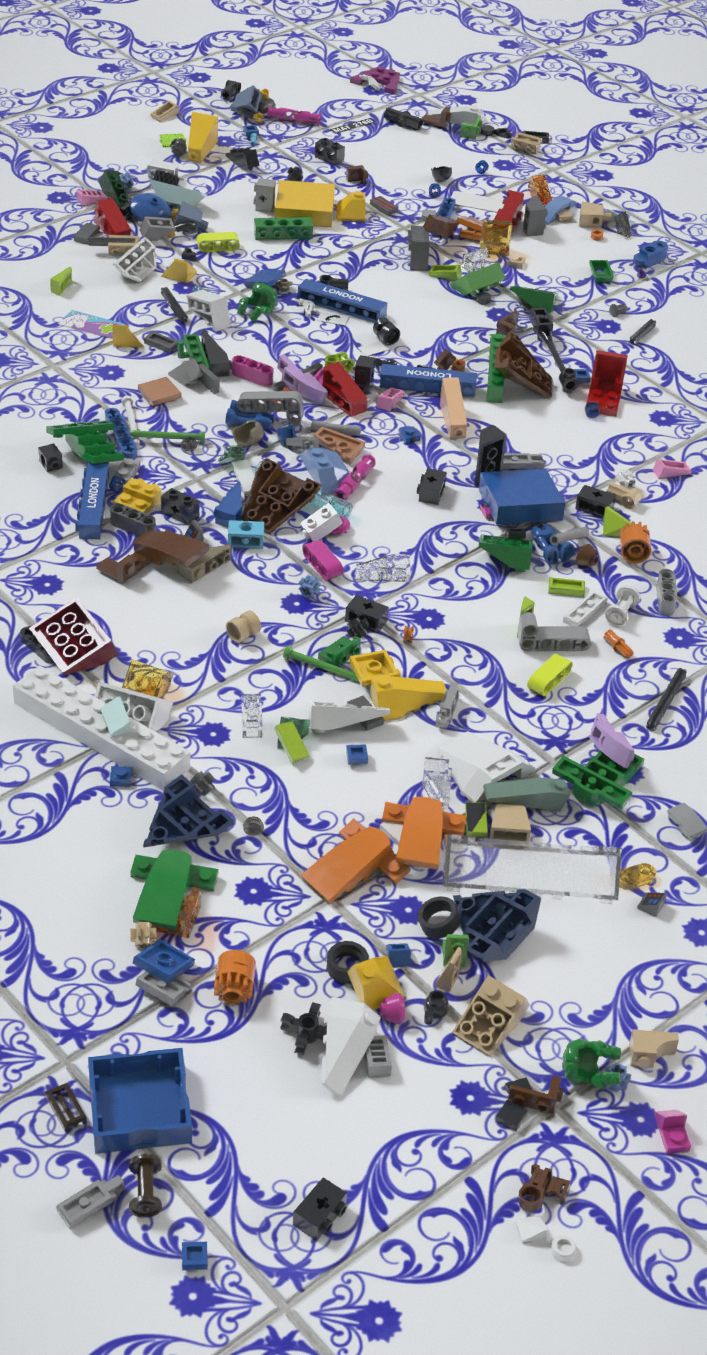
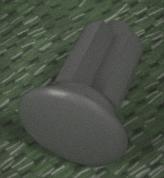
M611 304L609 312L613 317H617L618 314L625 313L628 307L625 304Z

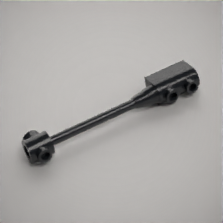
M531 308L529 319L533 326V331L537 334V339L543 341L548 346L561 372L559 381L563 387L562 391L570 393L578 387V381L575 377L576 371L572 368H565L553 344L552 332L554 324L546 308Z

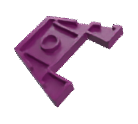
M379 66L350 78V83L361 85L366 80H363L359 75L371 76L379 84L385 85L384 92L395 95L400 72Z

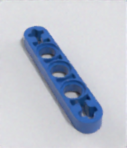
M449 197L445 198L436 216L440 215L450 219L455 209L456 200ZM430 233L432 236H436V237L442 236V235Z
M116 408L106 409L105 420L119 424L115 425V430H110L119 451L124 454V458L135 460L137 458V447L120 411Z

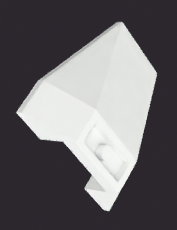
M468 731L438 747V752L460 791L471 802L480 803L487 799L483 789L484 784L498 782L512 773L521 779L535 771V767L522 756Z

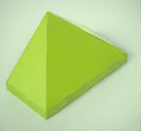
M607 506L605 507L603 518V536L620 537L621 528H625V523L631 525V522Z

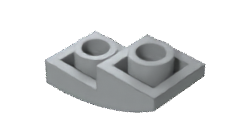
M686 803L667 810L668 817L679 825L680 832L689 839L698 838L707 832L704 822Z

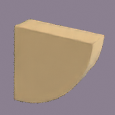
M569 209L562 210L559 213L558 220L560 222L573 219Z
M526 258L511 259L508 261V266L522 269Z

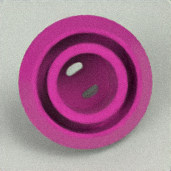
M399 993L384 998L383 1003H380V1015L384 1016L386 1021L401 1024L405 1019L404 998Z

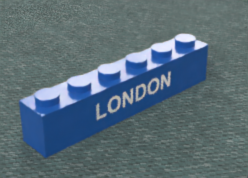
M305 279L298 286L297 299L310 300L317 306L374 323L379 318L387 316L388 302L309 279Z
M382 364L380 388L389 389L392 387L399 390L441 394L442 378H459L462 396L475 397L477 373Z
M88 462L87 468H84V478L82 479V489L80 492L81 499H79V510L77 511L78 521L75 524V530L79 531V539H101L109 482V462L95 464Z

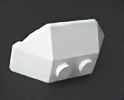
M144 237L119 258L113 266L125 278L140 283L156 269V247Z

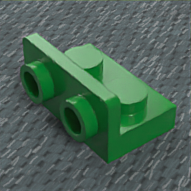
M343 636L319 652L318 659L339 667L345 664L350 659V656L358 655L361 649V639L356 637L351 641Z

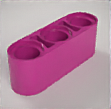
M241 355L232 358V374L234 376L265 387L273 385L274 368L272 366Z
M321 540L302 546L304 557L324 580L343 575L342 563Z

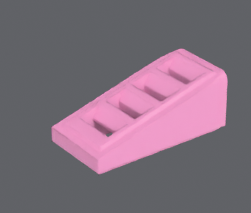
M76 190L77 200L82 206L108 199L102 191Z
M390 387L378 396L377 408L391 411L404 396L405 391Z
M657 459L653 467V471L658 478L688 475L692 472L686 462Z

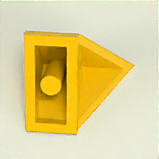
M174 258L172 264L164 271L161 277L188 283L195 276L197 270L189 262Z
M113 325V346L144 347L130 331L129 325Z

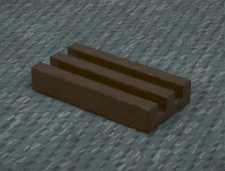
M67 1083L45 1092V1097L65 1132L69 1131V1127H78V1123H87V1117ZM61 1091H64L78 1117L73 1116L60 1093ZM54 1094H55L56 1098L58 1099L60 1105L62 1106V1108H63L65 1114L67 1115V1117H68V1119H69L68 1121H67L66 1118L64 1117V1115H63L62 1111L60 1110V1108H59L57 1102L55 1101V1099H54V1097H53Z

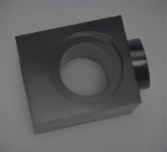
M54 443L38 447L39 462L46 472L63 468L62 453Z

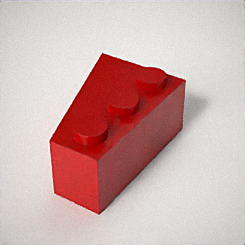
M512 190L507 191V199H503L502 202L504 206L502 209L499 208L493 220L492 234L508 238L514 232V228L518 226L519 221L524 216V212H522L524 193Z
M113 198L97 201L94 210V223L100 226V229L106 236H130L131 228Z
M338 361L323 367L322 386L328 391L326 398L350 417L366 412L368 402L366 395Z

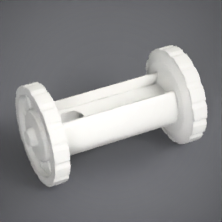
M627 585L620 587L617 591V604L609 606L605 611V619L615 627H623L627 624L629 620L628 609L638 605L641 599L638 590Z

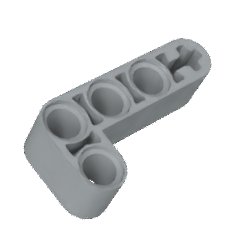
M297 391L243 392L237 402V408L241 412H286L288 424H294V427L300 425L304 415L302 395Z
M530 612L522 614L519 618L517 634L520 648L523 651H586L592 645L589 630L586 627L538 626L535 614Z

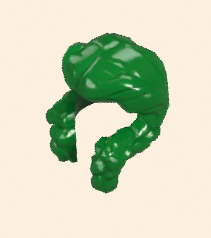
M256 282L253 286L251 297L239 300L240 305L237 313L244 315L248 305L256 306V309L250 315V319L254 322L263 313L271 314L277 304L276 291L267 284Z
M579 1038L569 1042L562 1057V1068L565 1078L576 1085L590 1084L599 1089L605 1086L621 1084L620 1072L599 1073L597 1065L599 1057L602 1056L612 1060H619L621 1048L606 1045L601 1040L587 1041Z

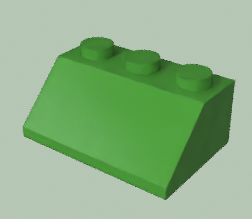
M499 262L462 276L450 283V286L464 296L468 294L473 296L479 293V290L483 292L490 289L491 285L493 287L500 285L501 281L505 279V275Z

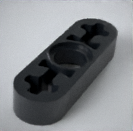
M31 626L22 628L20 630L21 642L44 662L54 664L55 662L43 646H35L40 643L29 628Z

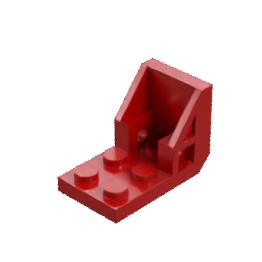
M596 350L585 412L617 416L628 355Z

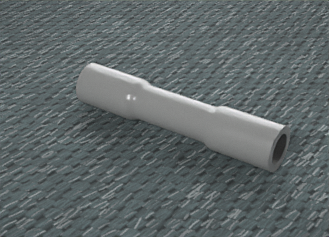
M316 420L311 422V430L318 431L321 427H325L347 435L360 436L361 426L340 425Z
M583 527L570 532L555 534L550 537V542L552 545H559L574 539L586 538L589 536V529Z

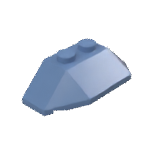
M321 447L306 450L300 454V459L312 479L322 485L320 488L322 496L333 494L335 489L340 487L341 482L349 474L340 456L334 451Z

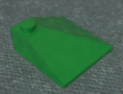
M516 285L510 286L511 291L532 307L546 308L548 314L553 312L559 293Z
M480 534L479 547L511 568H515V571L526 572V570H530L532 540L508 539L507 537Z

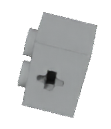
M259 178L258 182L254 184L256 196H254L253 204L256 205V211L273 212L275 207L276 180Z

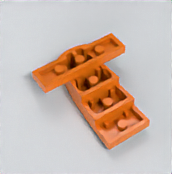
M413 797L409 806L385 802L382 823L388 821L403 824L396 863L438 869L442 833L463 837L466 815L443 812L442 802L429 797Z
M353 818L339 831L345 840L316 861L301 877L331 904L344 891L349 893L360 880L365 882L377 868L396 885L411 869L407 864L396 863L397 855L393 852L389 837L383 831L371 826L365 828Z

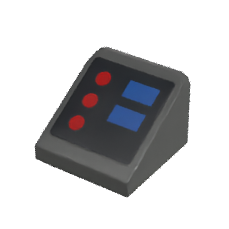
M192 520L185 536L203 542V528L196 520Z
M646 892L637 908L657 917L666 902L667 893Z

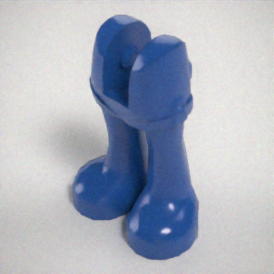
M231 401L230 408L227 409L225 423L227 425H243L245 422L253 420L259 422L263 430L271 429L275 420L273 414L269 412H241L237 408L238 401Z
M542 525L541 530L539 527L531 529L535 543L542 548L543 557L549 564H557L559 559L561 562H565L573 556L575 547L570 542L549 546L551 544L550 537L555 535L556 532L548 525Z

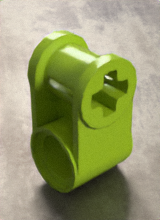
M345 352L325 357V366L339 361L347 372L351 371L355 366V361L348 358Z

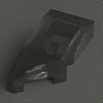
M625 211L615 216L614 220L618 227L616 233L622 234L625 239H628L631 233L628 216Z

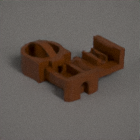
M533 1164L531 1166L532 1176L529 1183L524 1182L519 1190V1206L528 1212L537 1211L542 1207L545 1193L551 1196L555 1194L557 1198H560V1205H564L570 1191L571 1181L555 1176L552 1177V1170L545 1167L543 1170L540 1169L539 1165ZM531 1195L529 1201L524 1200L523 1197Z

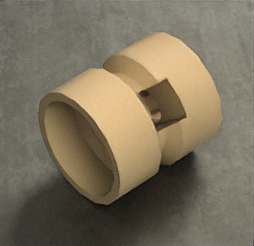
M251 610L226 623V631L229 637L236 643L242 642L261 630V622L258 616Z

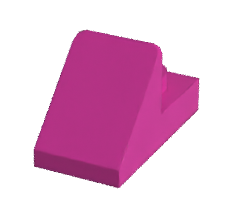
M679 1110L654 1112L666 1154L690 1152L691 1145L685 1129L687 1114Z

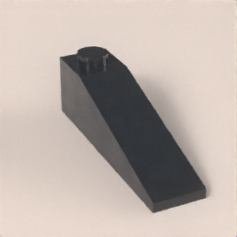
M201 329V344L210 366V371L217 377L229 376L230 370H232V361L228 359L227 353L205 329Z

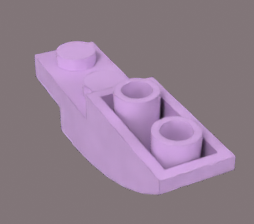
M285 354L280 355L277 368L282 373L281 380L305 398L322 405L325 404L328 391L309 372L303 374Z
M597 713L589 738L610 759L624 768H628L630 761L634 759V749L623 733L614 730L604 714Z

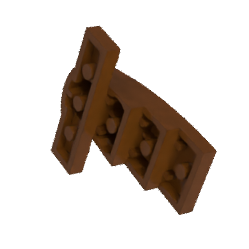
M168 529L165 531H148L134 540V553L131 556L135 557V574L151 562L159 566L166 563L172 567L176 564L187 567L209 551V544L174 533Z

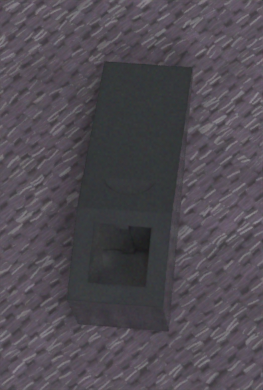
M251 147L230 149L229 153H225L226 157L241 169L260 166L256 149H251Z

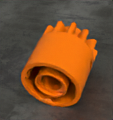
M632 521L631 525L625 523V528H621V533L619 534L621 556L627 562L641 563L651 555L650 531L647 529V525L642 526V522L635 524V521Z
M228 950L218 957L214 995L219 996V1001H224L228 1005H239L241 1001L247 1003V998L250 999L252 997L256 969L254 957L241 950Z

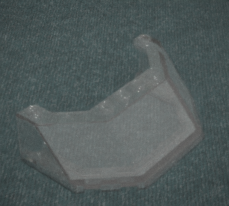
M446 834L444 835L442 886L447 887V891L460 892V888L485 889L488 892L509 891V893H515L517 889H526L540 896V898H543V894L551 895V899L564 900V896L595 898L599 899V903L612 904V900H618L622 848L580 846V850H574V845L478 838V842H475V837Z

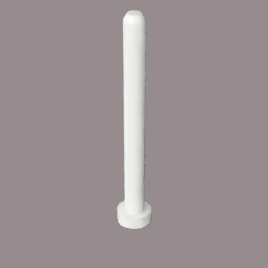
M124 396L121 402L126 408L130 430H137L132 409L133 399L131 396ZM132 437L135 445L138 446L140 444L139 437Z

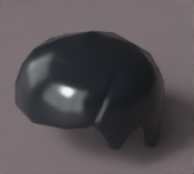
M440 166L431 168L433 178L440 182L448 180L452 175V167Z

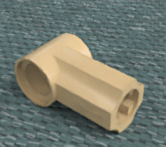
M614 482L609 484L606 491L615 494L616 500L620 501L626 509L634 508L643 498V494L639 489L632 488L630 490Z

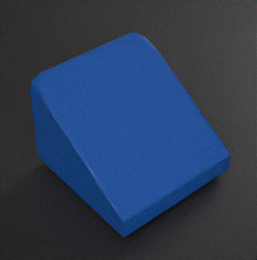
M407 943L386 945L387 956L392 967H409L411 965V950Z

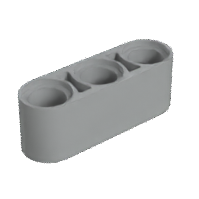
M662 569L659 571L656 585L658 611L662 615L671 616L674 614L677 602L676 578L672 570Z

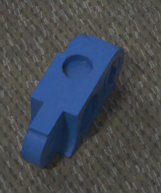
M653 241L640 248L639 253L634 255L633 263L637 266H646V269L661 263L667 256L668 244L664 241Z

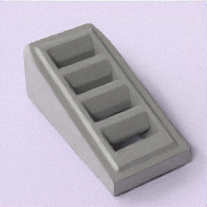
M386 1035L374 1036L371 1043L382 1044H370L365 1052L368 1077L391 1076L392 1064Z

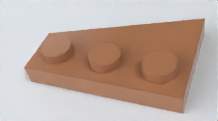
M321 427L314 434V437L319 438L320 445L338 453L340 458L349 464L362 452L366 445V442L325 427Z

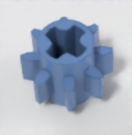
M127 172L120 174L119 176L125 190L131 189L134 185L132 181L134 177Z
M307 575L299 581L300 587L298 590L305 597L313 598L314 595H318L321 591L319 588L321 583L315 576Z
M617 1062L611 1066L606 1065L604 1072H620L621 1084L606 1086L605 1088L616 1093L622 1088L627 1090L632 1076L627 1073V1066Z

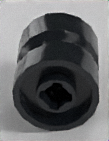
M379 318L373 325L374 334L386 345H393L399 340L401 332L388 318Z

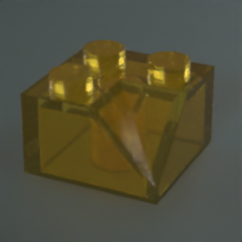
M484 220L480 240V254L509 256L512 222Z

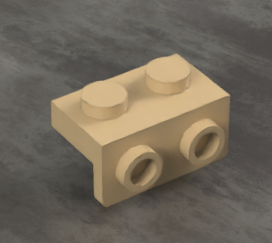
M517 132L516 136L511 138L512 148L537 154L542 143V138Z
M109 235L111 238H132V243L109 242L108 252L112 254H125L139 242L138 236Z

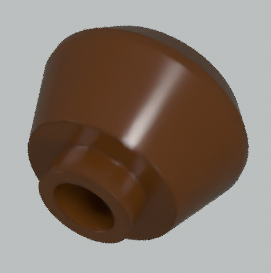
M591 544L583 545L576 556L577 564L583 567L596 565L599 560L598 552Z

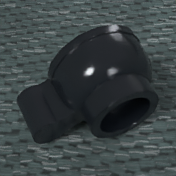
M434 990L426 998L424 1003L425 1024L430 1025L433 1022V1018H442L448 1014L449 1002L443 991Z

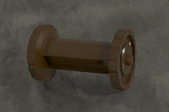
M139 1154L132 1157L129 1161L130 1172L138 1176V1196L129 1202V1211L134 1216L140 1218L153 1217L162 1211V1201L158 1197L153 1196V1175L157 1174L162 1168V1161L156 1155Z

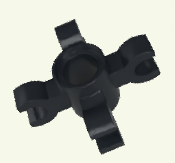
M312 1002L309 1013L302 1014L299 1019L289 1013H283L280 1029L287 1032H297L294 1053L304 1055L307 1044L315 1042L317 1038L323 1041V1036L327 1035V1025H319L318 1020L321 1014L319 1011L321 1004Z

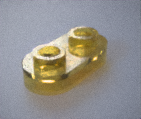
M641 863L621 869L617 873L616 884L624 890H631L651 884L655 880L656 869L648 863Z

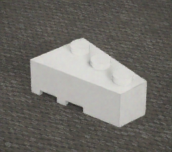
M204 290L186 295L189 310L198 318L206 320L205 324L213 326L215 332L231 327L227 307L228 301L225 296Z

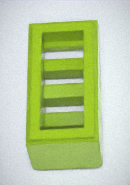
M432 265L429 276L455 281L462 276L461 265Z
M69 266L50 279L52 293L62 294L72 282V267Z

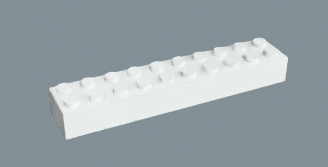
M40 665L13 685L15 704L120 766L132 767V773L163 791L167 784L190 770V751L129 717L131 733L111 737L101 712V707L106 705V703Z

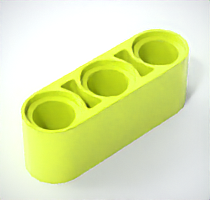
M235 232L201 233L196 237L198 249L201 252L235 251L240 247L238 235Z
M555 653L531 675L527 687L542 696H546L570 673L573 662Z

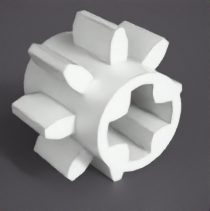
M629 469L619 471L615 477L616 484L625 488L632 489L636 484L634 479L636 475Z

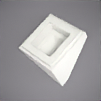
M539 1215L515 1220L522 1243L546 1239L548 1228Z

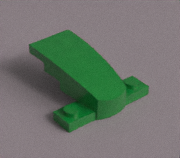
M105 420L46 426V433L53 435L54 438H62L65 435V440L70 448L88 462L95 464L124 460V454L115 451V444L108 442L107 434H104L108 433V430H115L113 422Z
M600 750L595 758L591 757L584 767L563 755L552 768V774L573 784L572 794L581 802L596 807L607 802L622 810L632 797V791L623 786L643 766L645 759L634 754V759L630 761L629 767L624 768Z
M163 850L158 858L135 855L130 875L131 877L146 879L133 915V923L149 922L154 927L176 930L179 917L182 916L184 903L187 900L189 887L214 891L219 869L193 865L192 856L179 850Z

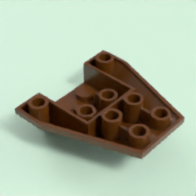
M511 331L508 332L496 349L494 368L505 378L550 399L552 397L553 383L551 375L545 371L531 354L519 336L514 335Z
M265 458L256 471L241 520L264 522V532L270 534L313 500L322 485L309 478L303 481L282 470L280 464Z

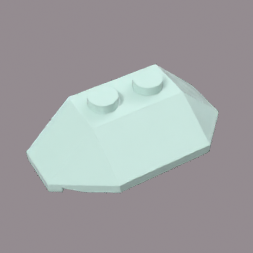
M150 179V184L157 196L161 197L169 206H172L173 203L177 204L179 208L182 201L194 206L207 196L203 192Z

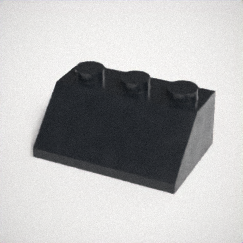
M495 425L480 431L474 482L476 487L479 486L481 472L502 471L507 434Z

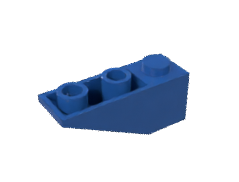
M239 481L234 487H231L229 493L223 497L222 502L215 507L214 516L216 524L228 527L229 520L241 521L242 499Z

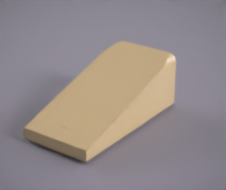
M460 947L457 948L435 983V987L447 992L453 988L459 975L462 953Z

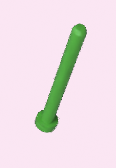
M131 431L132 437L200 440V443H205V431H201L200 434Z
M287 646L284 650L283 658L287 660L293 658L359 682L356 674L352 671L293 651V647Z

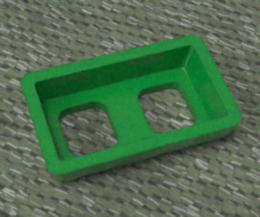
M589 260V266L596 283H610L613 280L614 275L608 260ZM595 269H601L604 272H595Z

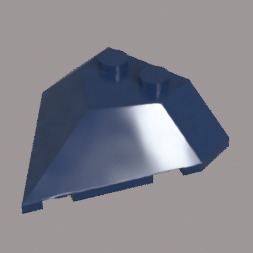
M181 774L165 786L162 801L158 804L149 828V835L143 843V848L217 836L235 824V820L222 809L218 812L212 810L197 796L195 785Z
M517 889L515 893H505V891L474 893L472 897L453 895L454 902L461 915L460 924L463 935H469L468 952L483 962L506 960L535 929L541 898L526 889Z

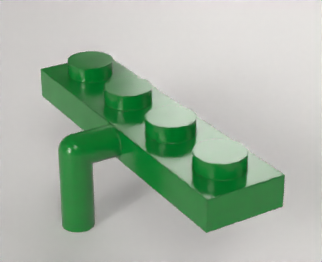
M183 335V341H177L178 358H189V360L195 358L198 365L204 364L210 370L199 335Z

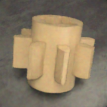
M138 922L135 924V928L130 929V942H135V947L148 948L152 945V942L157 941L156 928H152V924L149 922Z

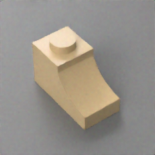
M633 1029L629 1042L630 1066L654 1067V1063L659 1057L675 1054L679 1042L678 1033Z

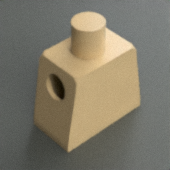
M582 201L579 227L600 228L602 221H611L612 213L603 212V205Z
M497 804L491 825L489 842L529 844L531 826L526 808L521 805Z

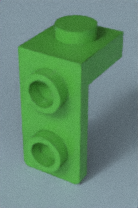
M478 115L475 124L462 122L460 137L476 139L477 134H480L483 124L480 115Z
M448 934L446 936V940H443L442 943L443 966H446L457 948L460 947L462 950L460 967H465L469 935Z

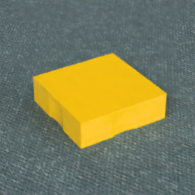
M279 180L275 218L311 217L313 226L332 227L335 184Z

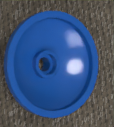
M140 193L131 199L130 209L133 215L141 222H143L145 217H172L169 205L157 195Z

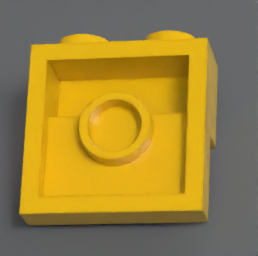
M131 478L123 486V492L113 501V504L120 503L148 514L161 501V488L157 484L150 485L145 483L141 478Z
M386 650L350 656V664L362 687L371 685V679L400 677L399 670L394 666L393 658L389 657Z

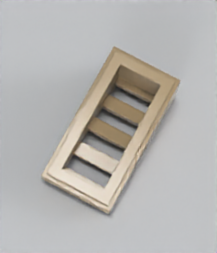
M169 100L153 111L150 116L158 121H162L179 114V107Z

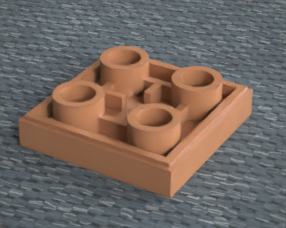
M167 376L138 384V390L152 406H158L161 403L172 402L175 399L182 398V393Z

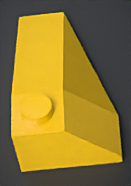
M387 676L371 679L370 697L374 707H384L391 710L389 715L382 716L384 721L405 717V713L412 710L416 712L423 705H432L443 700L446 687L443 681Z

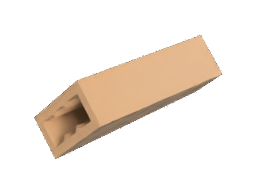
M442 378L440 407L449 438H466L467 421L459 378Z

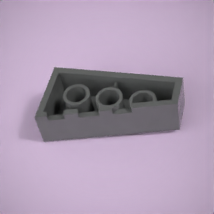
M411 225V230H408L407 236L408 251H410V270L428 271L429 232L423 226Z

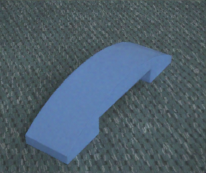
M558 196L551 200L545 206L548 212L545 218L546 225L552 223L559 212L565 208L571 209L577 202L565 196Z

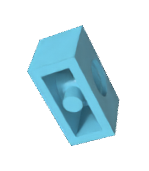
M229 520L228 544L231 545V548L263 549L264 522Z

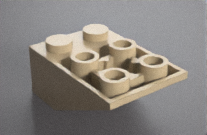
M488 975L452 1033L491 1056L519 1024L530 1004L526 997Z

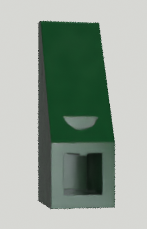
M105 170L98 181L102 192L109 199L113 198L117 206L126 205L129 198L118 171Z

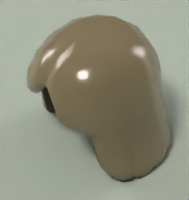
M253 420L247 421L233 429L234 441L242 447L258 443L264 434L261 424Z

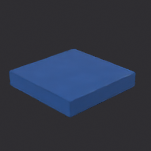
M262 269L244 281L245 286L253 287L258 282L271 287L285 277L286 272L285 270Z
M159 939L134 956L132 964L169 984L193 967L195 959Z

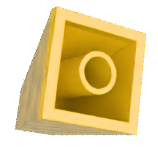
M192 112L188 160L201 163L218 142V116Z

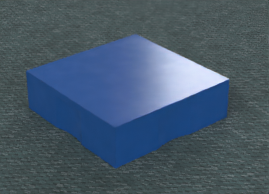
M546 469L480 473L479 492L485 503L489 505L490 513L496 525L563 521L565 501Z
M183 1048L153 1050L140 1054H113L88 1057L95 1154L192 1143V1121L189 1098L186 1093Z

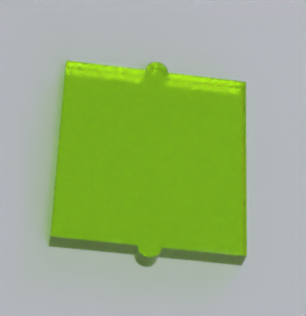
M183 133L160 134V143L162 147H170L171 142L175 138H182L185 141L186 138H184Z

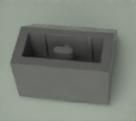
M537 196L529 200L525 206L523 231L527 237L543 235L546 228L547 208L544 207L542 201Z

